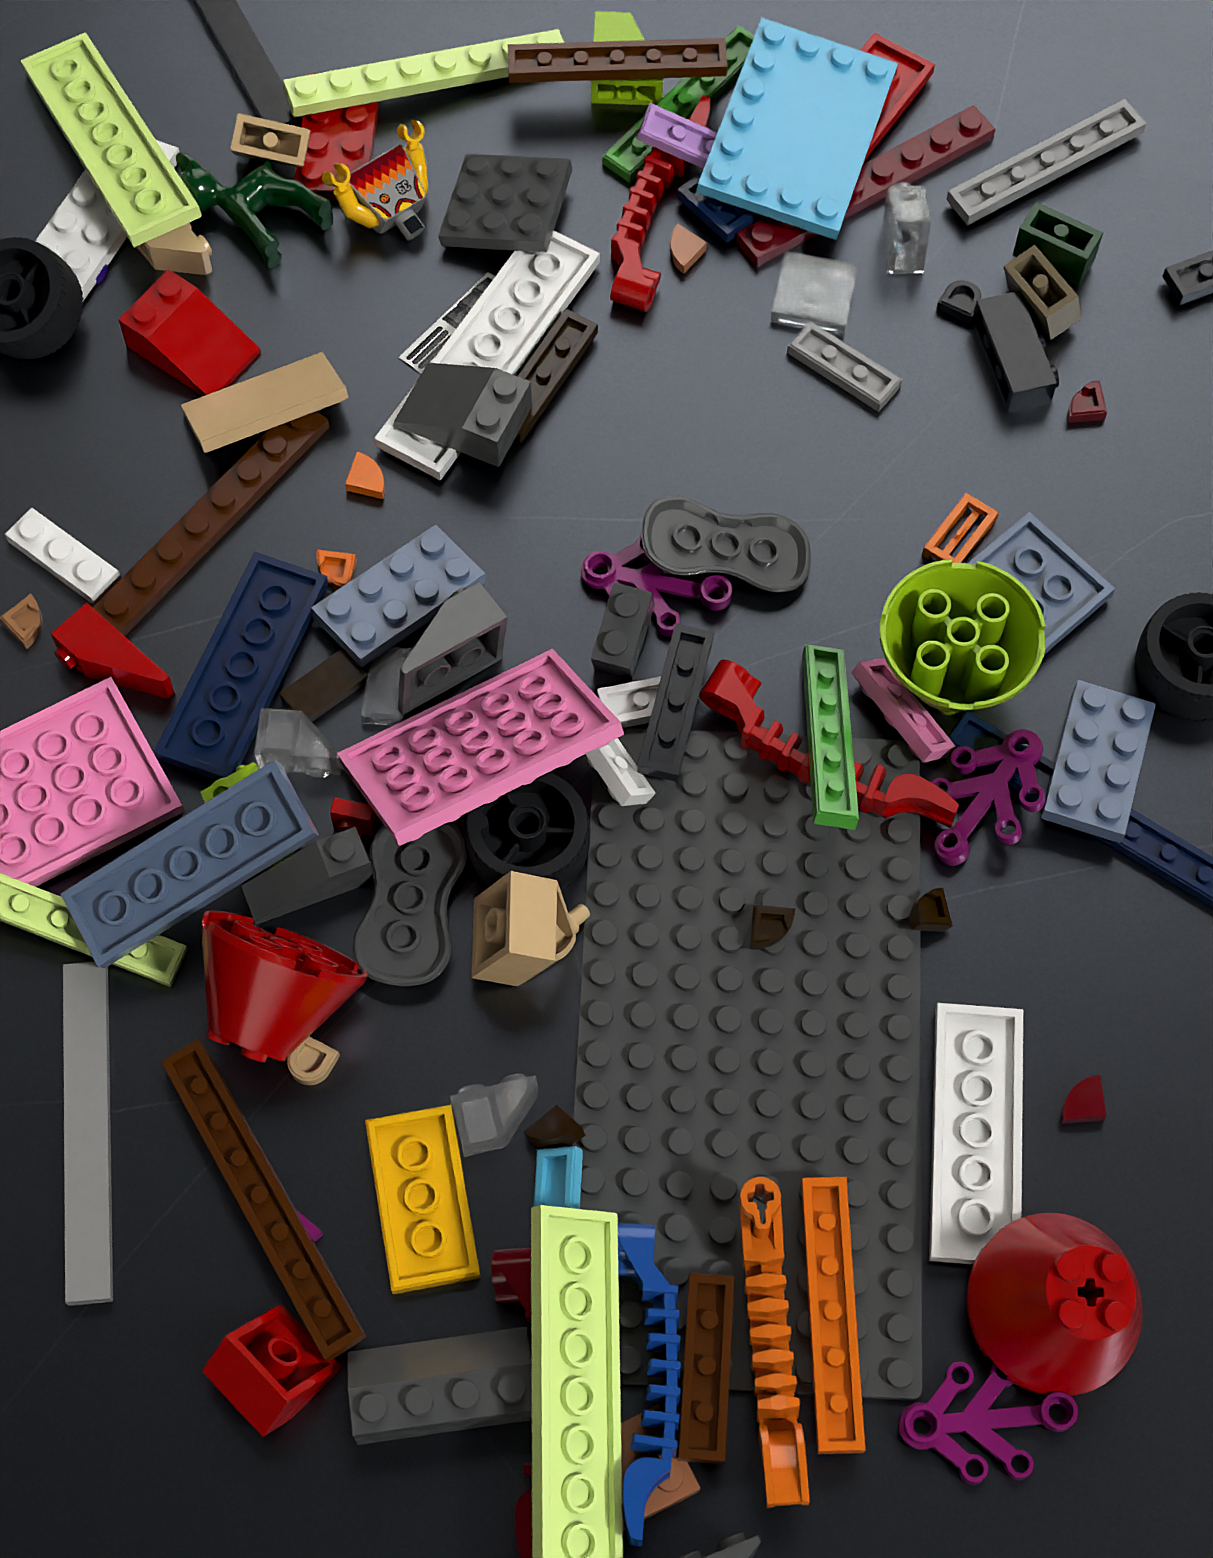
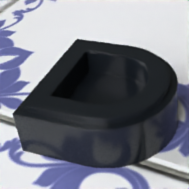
M959 280L952 282L947 286L939 299L937 310L971 324L976 302L982 298L981 291L975 284L969 281Z

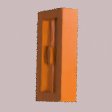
M965 493L924 546L922 555L927 559L932 556L936 561L952 559V563H964L996 522L999 512ZM968 507L972 508V513L943 551L937 548ZM981 515L985 516L984 520L955 558L952 557L953 551Z

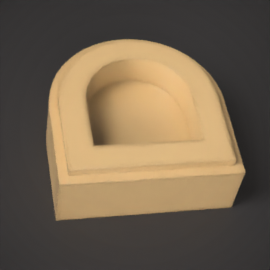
M308 1037L288 1056L287 1064L292 1077L297 1082L303 1085H316L328 1077L340 1055L333 1048Z

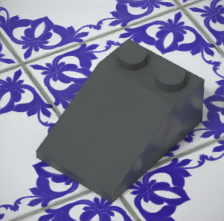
M427 363L394 420V426L499 467L532 408L531 381L492 367Z
M480 582L469 588H460L449 596L400 667L398 710L402 715L502 660L507 616Z

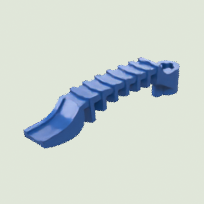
M618 1223V1276L633 1277L642 1293V1302H653V1309H645L644 1325L664 1327V1334L648 1333L646 1340L647 1351L665 1352V1360L649 1359L647 1376L665 1378V1386L648 1384L646 1401L665 1403L664 1412L642 1410L641 1427L663 1429V1438L632 1434L630 1450L661 1455V1459L644 1457L634 1461L629 1465L623 1479L622 1505L625 1530L630 1546L642 1548L646 1503L651 1493L662 1482L670 1478L672 1457H676L678 1441L675 1440V1431H678L680 1414H676V1405H679L681 1388H677V1379L680 1377L681 1362L677 1361L680 1335L676 1334V1328H678L679 1310H675V1303H677L678 1285H670L654 1265L655 1224Z

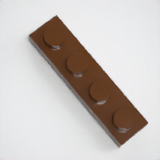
M689 1273L678 1461L725 1464L735 1276Z

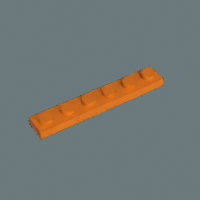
M847 1177L802 1178L801 1194L817 1454L864 1453L865 1436Z

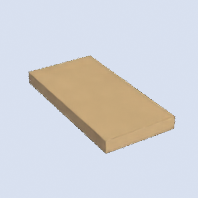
M320 352L181 404V408L204 453L342 402L349 397L345 385L324 353Z

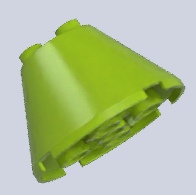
M952 559L929 563L912 571L895 586L884 605L880 619L879 634L885 660L899 681L924 703L937 709L943 715L950 716L961 711L995 706L1021 692L1036 675L1044 657V629L1046 625L1041 609L1033 595L1011 574L981 561H977L975 565L952 563Z

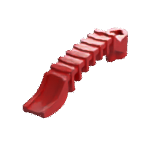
M701 96L693 114L688 119L708 129L710 114L709 97ZM653 146L650 156L647 155L644 159L643 171L639 170L635 187L632 186L630 189L629 201L623 206L622 219L619 218L617 222V234L611 238V259L617 261L619 270L611 288L610 300L644 312L649 310L653 302L661 273L642 267L640 260L641 248L656 205L663 195L664 188L669 189L674 175L682 178L688 166L687 161Z
M720 660L699 694L701 701L710 709L736 722L742 737L740 747L744 749L751 748L758 752L760 759L764 761L767 759L778 765L779 770L783 772L786 770L797 775L798 780L804 784L806 782L811 783L809 751L806 755L798 751L802 743L800 735L792 732L787 742L784 743L779 740L783 732L781 723L774 720L769 729L761 725L765 719L764 711L756 706L753 701V697L761 686V682L751 676L739 664L730 660ZM856 761L854 762L857 803L861 812L868 814L871 811L885 819L900 813H917L951 828L959 804L938 786L918 775L902 774L892 780L885 794L880 789L887 774L886 768L879 764L876 765L866 786L859 782L864 772L863 765Z

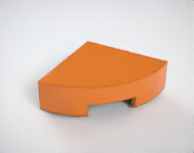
M357 452L345 482L346 491L383 499L385 484L380 467L369 456Z
M317 549L318 570L320 574L327 576L328 586L337 591L353 580L357 562L356 554Z

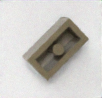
M1035 245L1003 266L1009 291L1021 292L1025 304H1029L1032 307L1034 321L1050 340L1082 319L1078 295Z

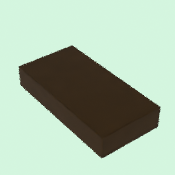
M342 648L279 694L285 705L302 725L306 727L368 683L369 677Z

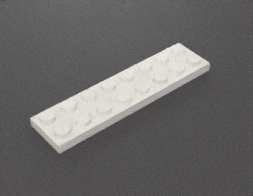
M553 231L547 252L514 251L431 363L492 367L517 376L562 312L568 307L600 263V253L556 231ZM412 387L375 436V446L441 480L461 452L394 426V420L411 393Z

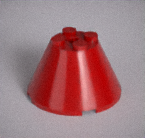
M217 910L205 911L201 920L208 1022L206 1037L221 1044L229 1045L232 1042L242 1046L241 1054L247 1058L259 1062H266L267 1057L286 1061V1058L366 981L367 971L363 970L361 975L357 973L360 964L315 940L279 926L276 927L273 934L253 925L255 919L247 916Z
M1040 1213L1029 1215L1001 1228L986 1246L980 1250L972 1266L967 1287V1309L974 1337L985 1357L989 1356L994 1364L1007 1375L1005 1378L1019 1387L1045 1396L1054 1392H1063L1070 1396L1083 1394L1104 1385L1114 1378L1134 1352L1142 1325V1298L1134 1270L1122 1250L1108 1235L1096 1226L1065 1214Z

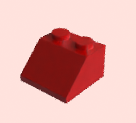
M281 1303L225 1335L202 1372L264 1437L292 1419L339 1373L342 1366L335 1359L329 1362L324 1360L308 1330Z

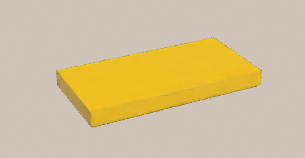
M451 1105L365 1120L392 1294L481 1278Z

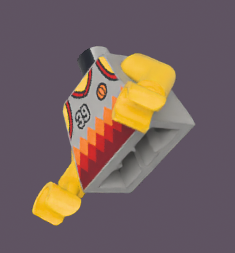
M412 120L414 131L411 136H408L406 125L400 124L397 128L398 137L407 142L405 147L400 143L351 173L346 165L334 163L333 167L337 171L336 180L331 172H324L322 174V181L328 186L335 187L334 195L348 219L367 228H373L380 234L397 225L407 241L415 238L425 229L415 213L422 209L427 198L426 194L428 193L427 164L423 145L418 143L424 137L425 131L422 123L416 120Z

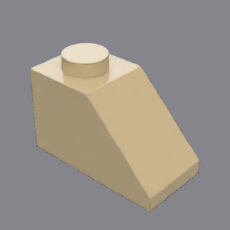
M237 113L230 150L234 155L262 162L269 160L271 164L304 167L311 130Z

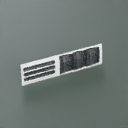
M488 272L403 352L399 358L421 374L427 363L432 362L495 276Z

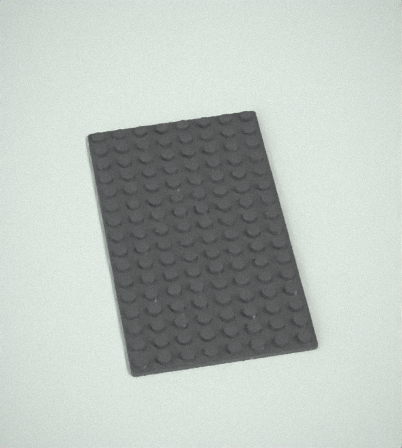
M622 728L624 735L618 737V739L638 767L648 728ZM690 730L677 782L643 774L656 793L646 804L621 806L619 802L611 797L608 792V786L597 770L593 768L590 846L585 901L590 917L584 921L573 1120L581 1126L586 1136L572 1144V1146H577L583 1150L580 1209L617 1213L618 1223L655 1224L654 1265L670 1285H678L677 1303H675V1310H679L678 1328H676V1334L680 1335L677 1361L681 1362L680 1377L677 1379V1388L682 1389L689 1273L735 1276L729 1391L754 1392L755 1376L754 1371L751 1370L752 1345H749L748 1338L750 1323L746 1315L748 1300L747 1294L744 1293L745 1269H742L738 1208L741 1189L748 1180L755 1177H766L774 1181L781 1192L784 1246L782 1275L786 1276L787 1282L784 1298L788 1300L789 1304L788 1315L786 1316L787 1326L791 1327L789 1349L793 1351L794 1355L793 1367L791 1369L792 1375L796 1376L797 1381L794 1395L814 1396L801 1180L802 1178L847 1177L862 1398L917 1400L922 1394L920 930H911L910 914L915 901L920 897V814L900 813L885 819L871 811L865 814L858 807L859 821L855 830L813 824L811 783L806 782L804 784L800 782L797 775L788 770L785 772L779 770L778 765L767 759L764 761L760 759L758 752L749 747L747 749L740 747L742 737L738 732ZM781 735L779 740L786 743L790 735ZM800 735L802 743L798 751L806 755L808 752V737ZM852 738L854 762L861 763L864 769L859 780L860 783L867 786L873 769L878 764L884 766L887 772L880 789L885 794L890 783L897 776L902 774L920 776V759L912 754L905 740ZM753 905L796 909L793 924L783 939L767 948L750 949ZM757 1196L754 1197L753 1202L757 1204L760 1222L763 1224L766 1204L763 1203L762 1197ZM618 1276L620 1386L648 1387V1384L665 1386V1378L647 1376L648 1360H665V1352L646 1350L647 1334H664V1327L644 1325L645 1309H653V1302H642V1293L633 1277Z

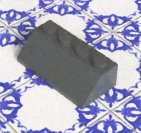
M527 1327L348 1352L352 1435L357 1445L532 1420V1360Z

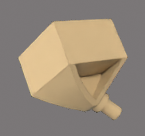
M510 871L474 898L471 978L512 986H519L532 979L570 952L576 942V933L579 931V925L590 917L588 908L583 904H578L568 913L557 880Z

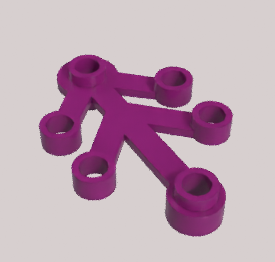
M641 536L638 537L635 543L613 555L606 551H594L581 564V577L583 581L594 589H603L608 597L614 582L652 592L655 603L653 614L656 617V629L661 635L667 637L672 636L675 624L669 627L664 626L661 622L665 619H671L675 623L680 624V616L676 611L668 607L659 592L700 600L706 608L712 611L726 608L731 601L732 585L728 579L720 575L709 576L701 584L664 576L667 572L660 570L652 562L638 570L626 568L625 566L639 558L644 561H651L641 548L643 545ZM597 569H603L607 573L598 575L593 572ZM716 593L721 595L722 599H711L709 596Z
M1019 729L1009 733L1001 745L976 751L968 746H960L952 752V765L955 771L960 774H969L979 766L1000 764L994 773L951 783L945 778H936L931 781V783L939 788L948 789L946 793L954 800L977 795L952 829L942 831L936 837L934 847L941 862L946 865L955 866L963 863L968 858L970 846L967 838L993 803H995L998 817L995 830L1000 842L1012 845L1021 839L1022 829L1020 822L1014 816L1008 782L1018 770L1023 786L1019 792V799L1023 809L1028 812H1038L1045 806V794L1038 785L1034 765L1043 753L1041 739L1036 733L1026 729ZM1020 744H1028V747L1023 751H1016L1014 749ZM963 756L971 757L970 761L966 764L957 763ZM1030 794H1038L1040 796L1035 802H1027L1025 800ZM1007 826H1014L1016 828L1015 832L1010 835L1003 834L1002 830ZM949 840H958L954 847L947 848L944 846V843Z
M958 1361L949 1366L945 1373V1381L928 1403H914L903 1411L899 1419L898 1428L901 1438L908 1446L917 1450L934 1448L959 1469L961 1479L967 1484L976 1485L982 1482L988 1474V1464L982 1456L967 1453L947 1434L965 1432L1004 1464V1470L1010 1478L1023 1480L1033 1471L1034 1461L1032 1456L1024 1450L1014 1448L992 1429L1044 1425L1053 1432L1066 1431L1075 1423L1078 1417V1407L1075 1400L1066 1393L1054 1392L1049 1394L1042 1401L1041 1405L988 1410L1001 1391L1013 1384L1010 1380L999 1378L996 1373L997 1366L993 1363L989 1371V1378L964 1411L961 1413L943 1414L957 1392L967 1390L974 1380L972 1368L967 1363ZM953 1370H963L967 1375V1382L965 1384L955 1383L951 1377ZM1052 1406L1061 1408L1064 1412V1420L1061 1422L1052 1420L1049 1416V1408ZM917 1419L926 1421L929 1425V1433L926 1435L917 1434L914 1431L913 1422ZM1020 1457L1024 1459L1027 1465L1026 1472L1018 1473L1014 1471L1011 1466L1012 1458ZM974 1461L980 1465L981 1475L979 1477H971L967 1474L965 1469L967 1462Z

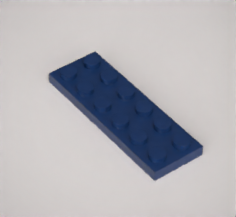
M254 551L154 750L157 760L216 781L236 772V768L241 765L312 619L311 607L320 602L329 584L327 576Z

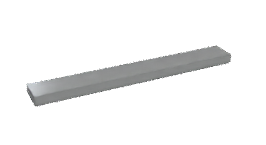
M95 962L63 964L65 1303L68 1306L113 1302L108 967H97Z

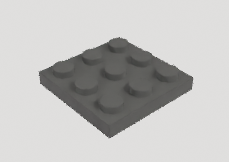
M466 154L438 234L441 246L547 252L573 170L571 160L569 158Z

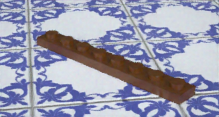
M315 411L270 428L92 608L121 634L126 636L329 429L328 419Z
M196 1039L162 1060V1065L324 1360L331 1361L367 1338L203 1042Z

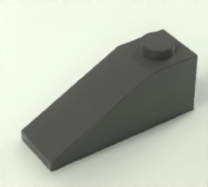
M353 827L313 842L241 887L252 917L255 919V925L372 883L374 879L371 865L357 828Z

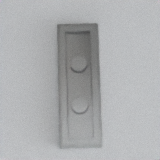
M811 321L788 345L787 353L878 412L901 387V378Z

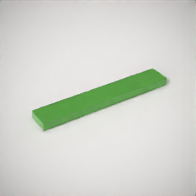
M738 25L725 37L727 76L683 78L656 106L689 119L702 95L710 98L711 105L739 78L754 35ZM643 117L602 156V164L629 183L637 177L639 170L643 171L644 159L647 155L650 156L652 151L651 145L636 139Z
M805 644L802 653L813 824L855 830L859 821L844 650Z

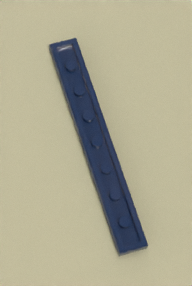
M969 711L963 713L948 735L956 748L968 746L974 751L1001 745L1007 736L1004 732ZM1020 744L1014 749L1016 751H1023L1027 746ZM968 756L962 757L967 761H970L971 757ZM1041 756L1034 765L1038 785L1043 789L1046 798L1054 762ZM1000 763L979 766V768L991 774L994 773ZM1017 770L1008 782V785L1020 792L1023 786ZM1030 794L1027 797L1037 801L1040 796L1038 794ZM1131 809L1126 833L1121 843L1092 835L1213 908V857L1133 809Z

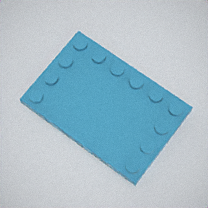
M761 18L698 182L696 193L837 240L898 63Z

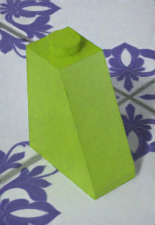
M595 11L593 42L644 40L631 13ZM663 78L591 80V103L649 105L652 103L656 105L663 98Z

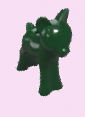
M177 153L175 156L182 172L180 178L198 204L200 212L202 213L217 205L222 208L249 236L269 269L276 267L281 262L282 254L277 250L279 241L263 226L255 215L266 205L273 207L297 206L305 211L323 230H328L333 225L330 201L314 193L300 181L286 179L276 174L272 170L269 160L264 161L262 166L248 173L233 187H225L210 171L201 167L198 161L191 155Z

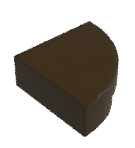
M943 888L932 889L915 901L910 914L911 930L944 932L953 926Z
M753 905L750 949L767 948L783 939L793 924L796 909Z
M557 1105L523 1132L528 1142L539 1148H547L546 1145L563 1142L566 1146L571 1145L586 1136L581 1126Z

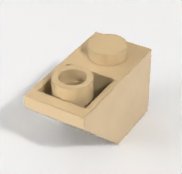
M190 222L136 246L155 270L167 271L169 269L173 272L208 275L213 272L209 257L212 255V249L202 235L196 236Z

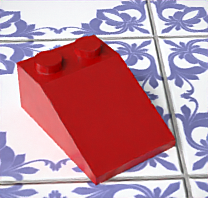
M169 269L118 319L127 347L202 397L227 388L261 353L260 347L197 287Z

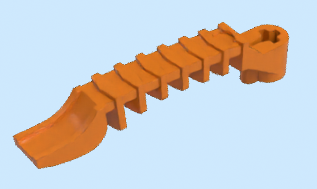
M755 1177L748 1180L742 1187L738 1210L741 1232L742 1269H745L744 1293L747 1294L748 1300L746 1315L750 1323L748 1338L749 1345H752L751 1370L754 1371L755 1376L753 1391L754 1396L757 1397L756 1422H759L758 1440L763 1466L766 1507L771 1508L795 1504L809 1505L802 1424L797 1423L800 1402L799 1398L794 1397L797 1381L796 1376L792 1375L791 1369L794 1361L793 1351L789 1349L791 1327L787 1326L786 1319L789 1304L788 1300L784 1298L787 1282L786 1276L782 1275L784 1246L781 1192L777 1184L771 1179ZM757 1196L762 1197L763 1203L766 1204L763 1224L760 1222L757 1204L753 1202L754 1197Z

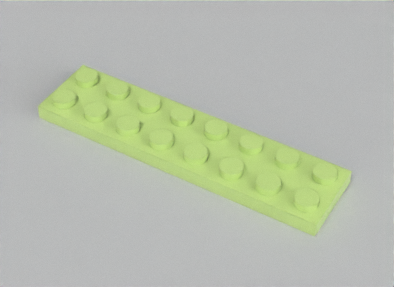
M86 32L20 60L29 80L133 247L202 217L195 199Z
M539 1205L531 1208L532 1558H623L617 1213Z

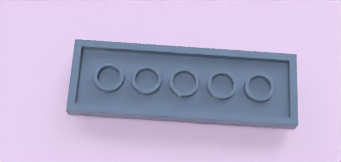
M273 760L62 892L61 896L97 967L106 968L319 836L281 764Z

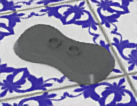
M666 496L652 502L643 517L641 538L644 551L656 567L669 574L721 573L736 577L758 589L768 592H783L796 589L803 584L808 576L811 564V549L808 537L797 523L785 516L775 513H756L741 516L717 512L687 497Z
M447 822L423 834L419 839L409 841L401 846H398L383 823L374 834L370 846V859L375 879L374 894L370 907L357 926L352 944L354 959L360 964L358 968L361 971H367L368 977L398 986L421 985L438 977L447 965L452 949L451 934L447 921V902L450 891L463 871L468 856L463 831L454 822Z

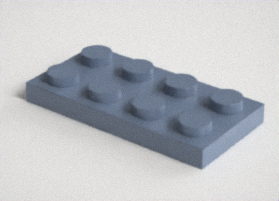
M435 524L311 607L312 617L362 668L431 621L453 592L460 588H469L478 582L482 585L485 584L486 573Z
M1077 680L1073 689L1041 819L1118 843L1122 842L1128 825L1156 703Z

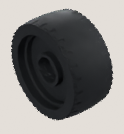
M8 237L0 239V352L13 358L31 360L48 356L67 343L66 341L75 333V329L81 320L84 300L82 297V287L69 265L48 247L28 238Z
M1192 592L1176 596L1174 599L1165 602L1149 619L1138 642L1135 671L1142 691L1144 690L1145 695L1149 697L1151 702L1156 703L1155 706L1177 718L1189 719L1190 721L1213 719V594Z
M548 772L536 778L533 782L522 785L498 797V799L491 803L483 804L469 811L465 825L466 847L476 873L489 887L510 871L557 880L560 890L563 891L580 874L588 856L590 846L588 813L584 802L575 788L573 789L572 785L567 783L565 779L560 778V776ZM530 827L537 829L536 832L527 835L519 832L522 828Z

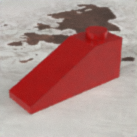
M85 603L51 633L57 647L54 654L69 670L75 667L85 677L100 681L112 677L118 686L166 699H171L175 695L170 677L88 603Z

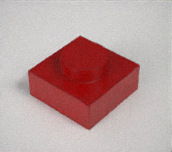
M334 797L330 809L333 828L342 832L356 827L360 837L362 835L373 837L378 821L376 813L371 806Z

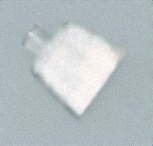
M899 182L887 189L883 219L886 273L924 272L931 215L926 189L922 186H912L907 182ZM902 231L910 234L911 240L908 243H900L903 242Z

